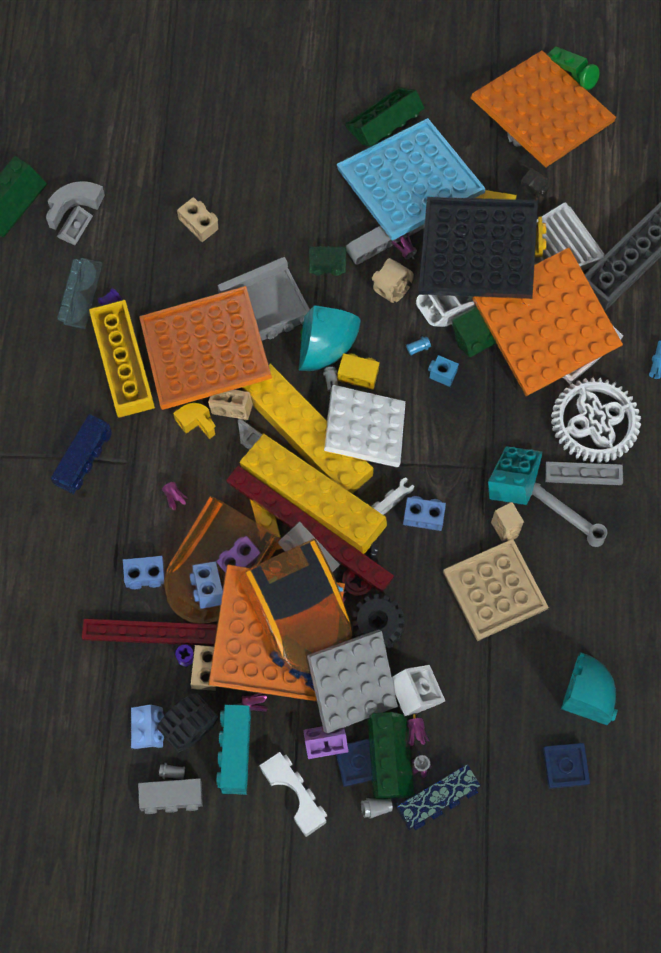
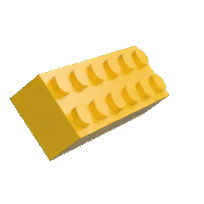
M123 300L89 309L118 418L154 409L152 395L126 301Z

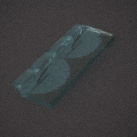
M84 258L80 260L73 259L70 269L72 274H69L66 289L68 290L64 292L61 303L63 306L60 307L57 318L59 321H63L64 325L86 329L90 314L89 309H91L102 262Z

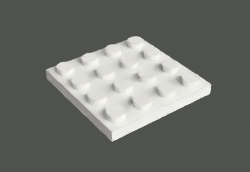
M333 385L330 394L324 451L399 467L401 462L405 401Z

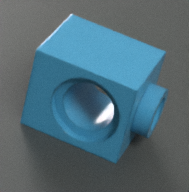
M438 355L436 361L432 360L428 368L431 371L429 378L450 387L459 364ZM444 368L446 372H440L438 369Z

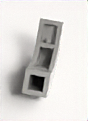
M82 181L73 182L59 188L48 200L50 210L47 212L46 219L49 228L56 230L63 215L71 207L84 205L98 210L105 196L103 186Z

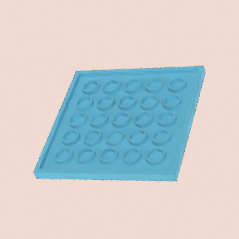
M428 118L337 164L339 172L392 241L425 224L427 197L476 198L485 193V187Z

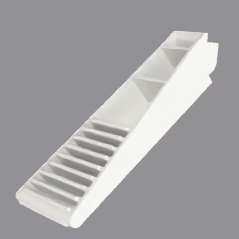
M566 202L542 216V223H546V234H543V239H546V250H543V257H535L534 265L567 248H570L582 271L593 267L604 256L603 251ZM419 295L416 300L418 308L428 323L438 327L452 324L451 318L475 306L472 296Z

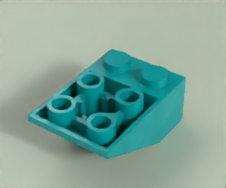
M506 446L488 481L490 499L527 505L535 485L542 452Z

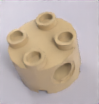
M389 258L385 261L382 269L374 273L372 277L374 281L373 289L391 303H394V301L398 302L410 288L407 284L409 281L412 283L414 274L397 261Z

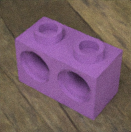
M245 536L244 538H239L234 543L235 546L229 551L226 550L221 553L220 559L216 562L226 573V567L231 560H236L235 566L252 568L265 556L251 539ZM246 547H251V552L244 556L243 550Z
M323 726L303 730L308 759L348 752L344 727L328 734L324 732Z

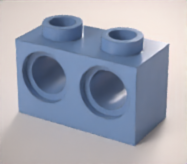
M418 496L407 497L403 525L441 531L446 503H442L438 499H431L429 501L423 500V498ZM417 508L420 510V513L414 514L410 509ZM437 511L439 516L433 517L429 512Z
M162 556L123 560L126 588L140 589L141 586L148 585L155 588L160 587L161 584H166ZM153 569L159 570L156 576H151L149 573ZM133 571L140 572L136 578H131L130 574Z
M216 561L192 565L193 573L190 574L191 585L196 587V590H193L195 602L199 601L200 609L221 605L223 590Z

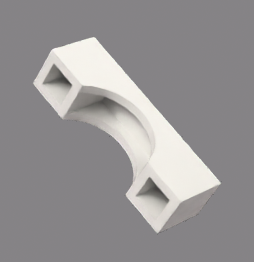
M279 752L261 764L260 770L271 786L285 785L295 791L300 805L294 820L305 837H307L326 823L325 817L327 814L321 806H316L313 801L316 798L309 788L305 790L301 784L304 780L298 772H293L290 767L293 764L288 756H282Z

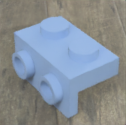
M145 705L131 708V748L163 747L164 736L157 729L164 717L162 707Z

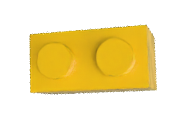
M343 353L337 381L374 390L380 362L372 358L364 359L355 354Z

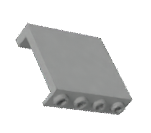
M285 257L218 285L219 293L244 286L247 287L262 341L267 338L272 339L281 332H289L300 324L303 325L304 316L310 310L288 269V262Z

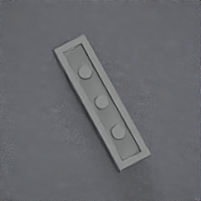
M546 462L545 482L622 485L623 465Z

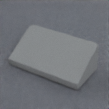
M79 205L76 206L57 237L76 245L93 215Z

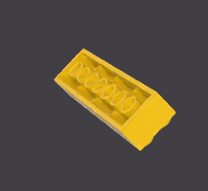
M269 364L272 379L244 386L242 391L250 392L253 406L312 467L353 494L373 476L374 468L366 460L324 451L327 421Z
M264 433L240 461L242 469L363 554L366 553L371 544L387 526L386 516Z

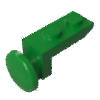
M559 47L553 48L547 54L562 69L571 72L573 79L584 89L590 90L596 85L600 74L599 68L595 64L588 65L587 58Z

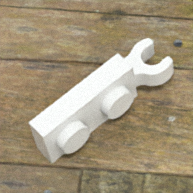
M403 478L400 481V486L395 491L393 489L390 490L382 502L377 501L371 507L384 515L399 503L406 494L411 493L414 490V485H411L409 488L404 487L408 479Z

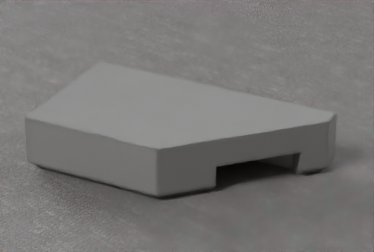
M238 419L241 444L250 450L262 434L242 419Z

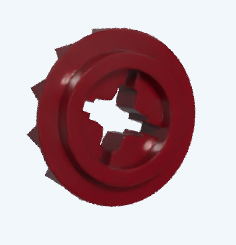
M349 569L345 571L342 582L345 584L344 588L348 593L353 596H363L370 592L372 585L364 580L359 588L357 583H352L355 581V573Z

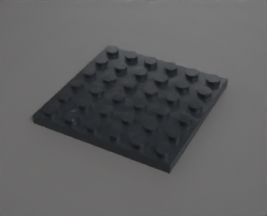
M427 197L419 295L533 299L538 200Z

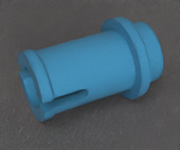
M422 336L420 340L406 345L410 356L424 349L428 350L431 347L427 336Z

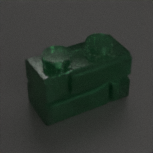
M310 247L309 273L314 275L331 273L335 276L346 273V247Z

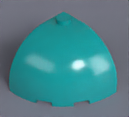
M314 305L304 316L299 371L320 370L342 358L343 353L346 354L356 340L360 328V318L343 310Z
M580 652L561 709L608 725L611 720H615L618 711L614 709L616 702L614 680L608 669L599 660Z

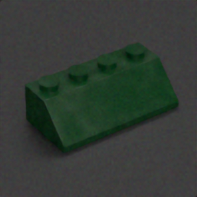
M398 87L347 122L345 126L362 145L372 147L378 144L381 138L391 135L394 129L404 126L407 120L417 117L420 111L425 108L417 90Z
M16 156L0 173V236L3 238L47 185L29 164Z
M476 305L451 318L458 347L467 356L472 357L496 343Z
M392 712L372 713L367 718L374 799L415 797L410 743L408 744V716Z

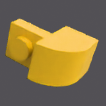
M189 403L173 413L175 421L185 433L199 426L209 439L215 436L214 428L216 426L209 418L210 412L206 406L199 403Z

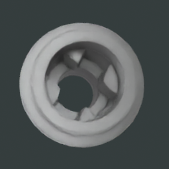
M366 798L365 801H361V810L364 818L368 817L371 819L391 812L393 809L391 799Z

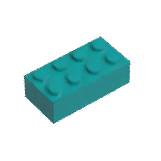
M225 705V711H221L220 714L221 727H224V729L219 733L220 747H222V752H218V764L221 767V772H217L218 788H221L222 794L247 795L251 723L250 706Z

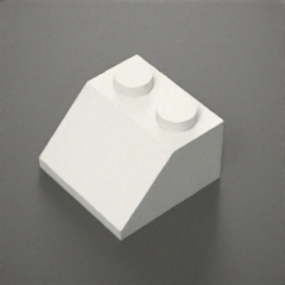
M430 665L408 668L392 677L395 695L404 716L419 713L445 702Z

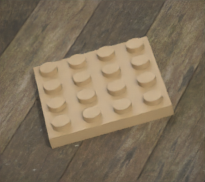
M513 539L443 570V574L477 641L549 608Z

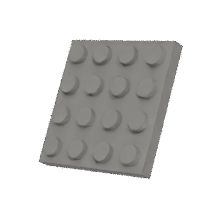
M376 630L307 655L325 733L328 734L367 719L372 713H383L398 707L382 631Z

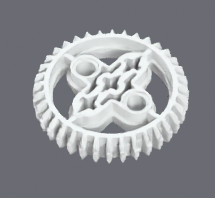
M585 378L582 384L578 380L576 385L572 383L569 388L566 387L563 391L564 393H560L559 398L556 399V405L553 406L554 412L551 414V417L554 418L551 424L555 425L552 429L557 432L555 438H560L559 444L565 443L564 450L569 448L570 455L575 452L576 459L583 456V462L590 458L591 463L594 462V459H597L598 463H601L602 458L605 462H608L610 458L615 460L617 456L621 457L623 452L627 453L629 448H632L633 442L637 440L641 423H639L641 416H638L639 409H634L637 406L636 402L631 403L633 396L627 397L628 391L622 392V386L616 388L615 382L610 385L609 380L603 383L601 378L597 382H595L594 378H591L590 382H588ZM591 392L607 394L618 402H611L602 406L598 397ZM579 394L576 405L580 414L571 418L568 426L565 428L563 422L565 407L574 396ZM613 411L617 416H612L609 412ZM624 413H626L629 421L627 433L624 439L613 447L612 444L616 436L612 426L620 423L624 418ZM579 424L583 429H577L575 425ZM591 435L595 445L603 448V450L582 446L572 437L582 438Z

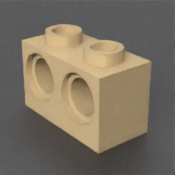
M194 197L177 210L178 219L201 242L218 230V218L212 212L209 213L205 205Z
M230 390L210 396L208 401L212 414L248 420L253 406L250 392Z
M513 502L495 510L491 523L503 542L507 539L508 541L516 539L519 536L518 534L524 521Z
M195 645L191 676L192 689L216 691V686L208 685V682L201 681V677L204 674H210L212 661L208 663L203 661V658L208 654L213 655L214 647Z

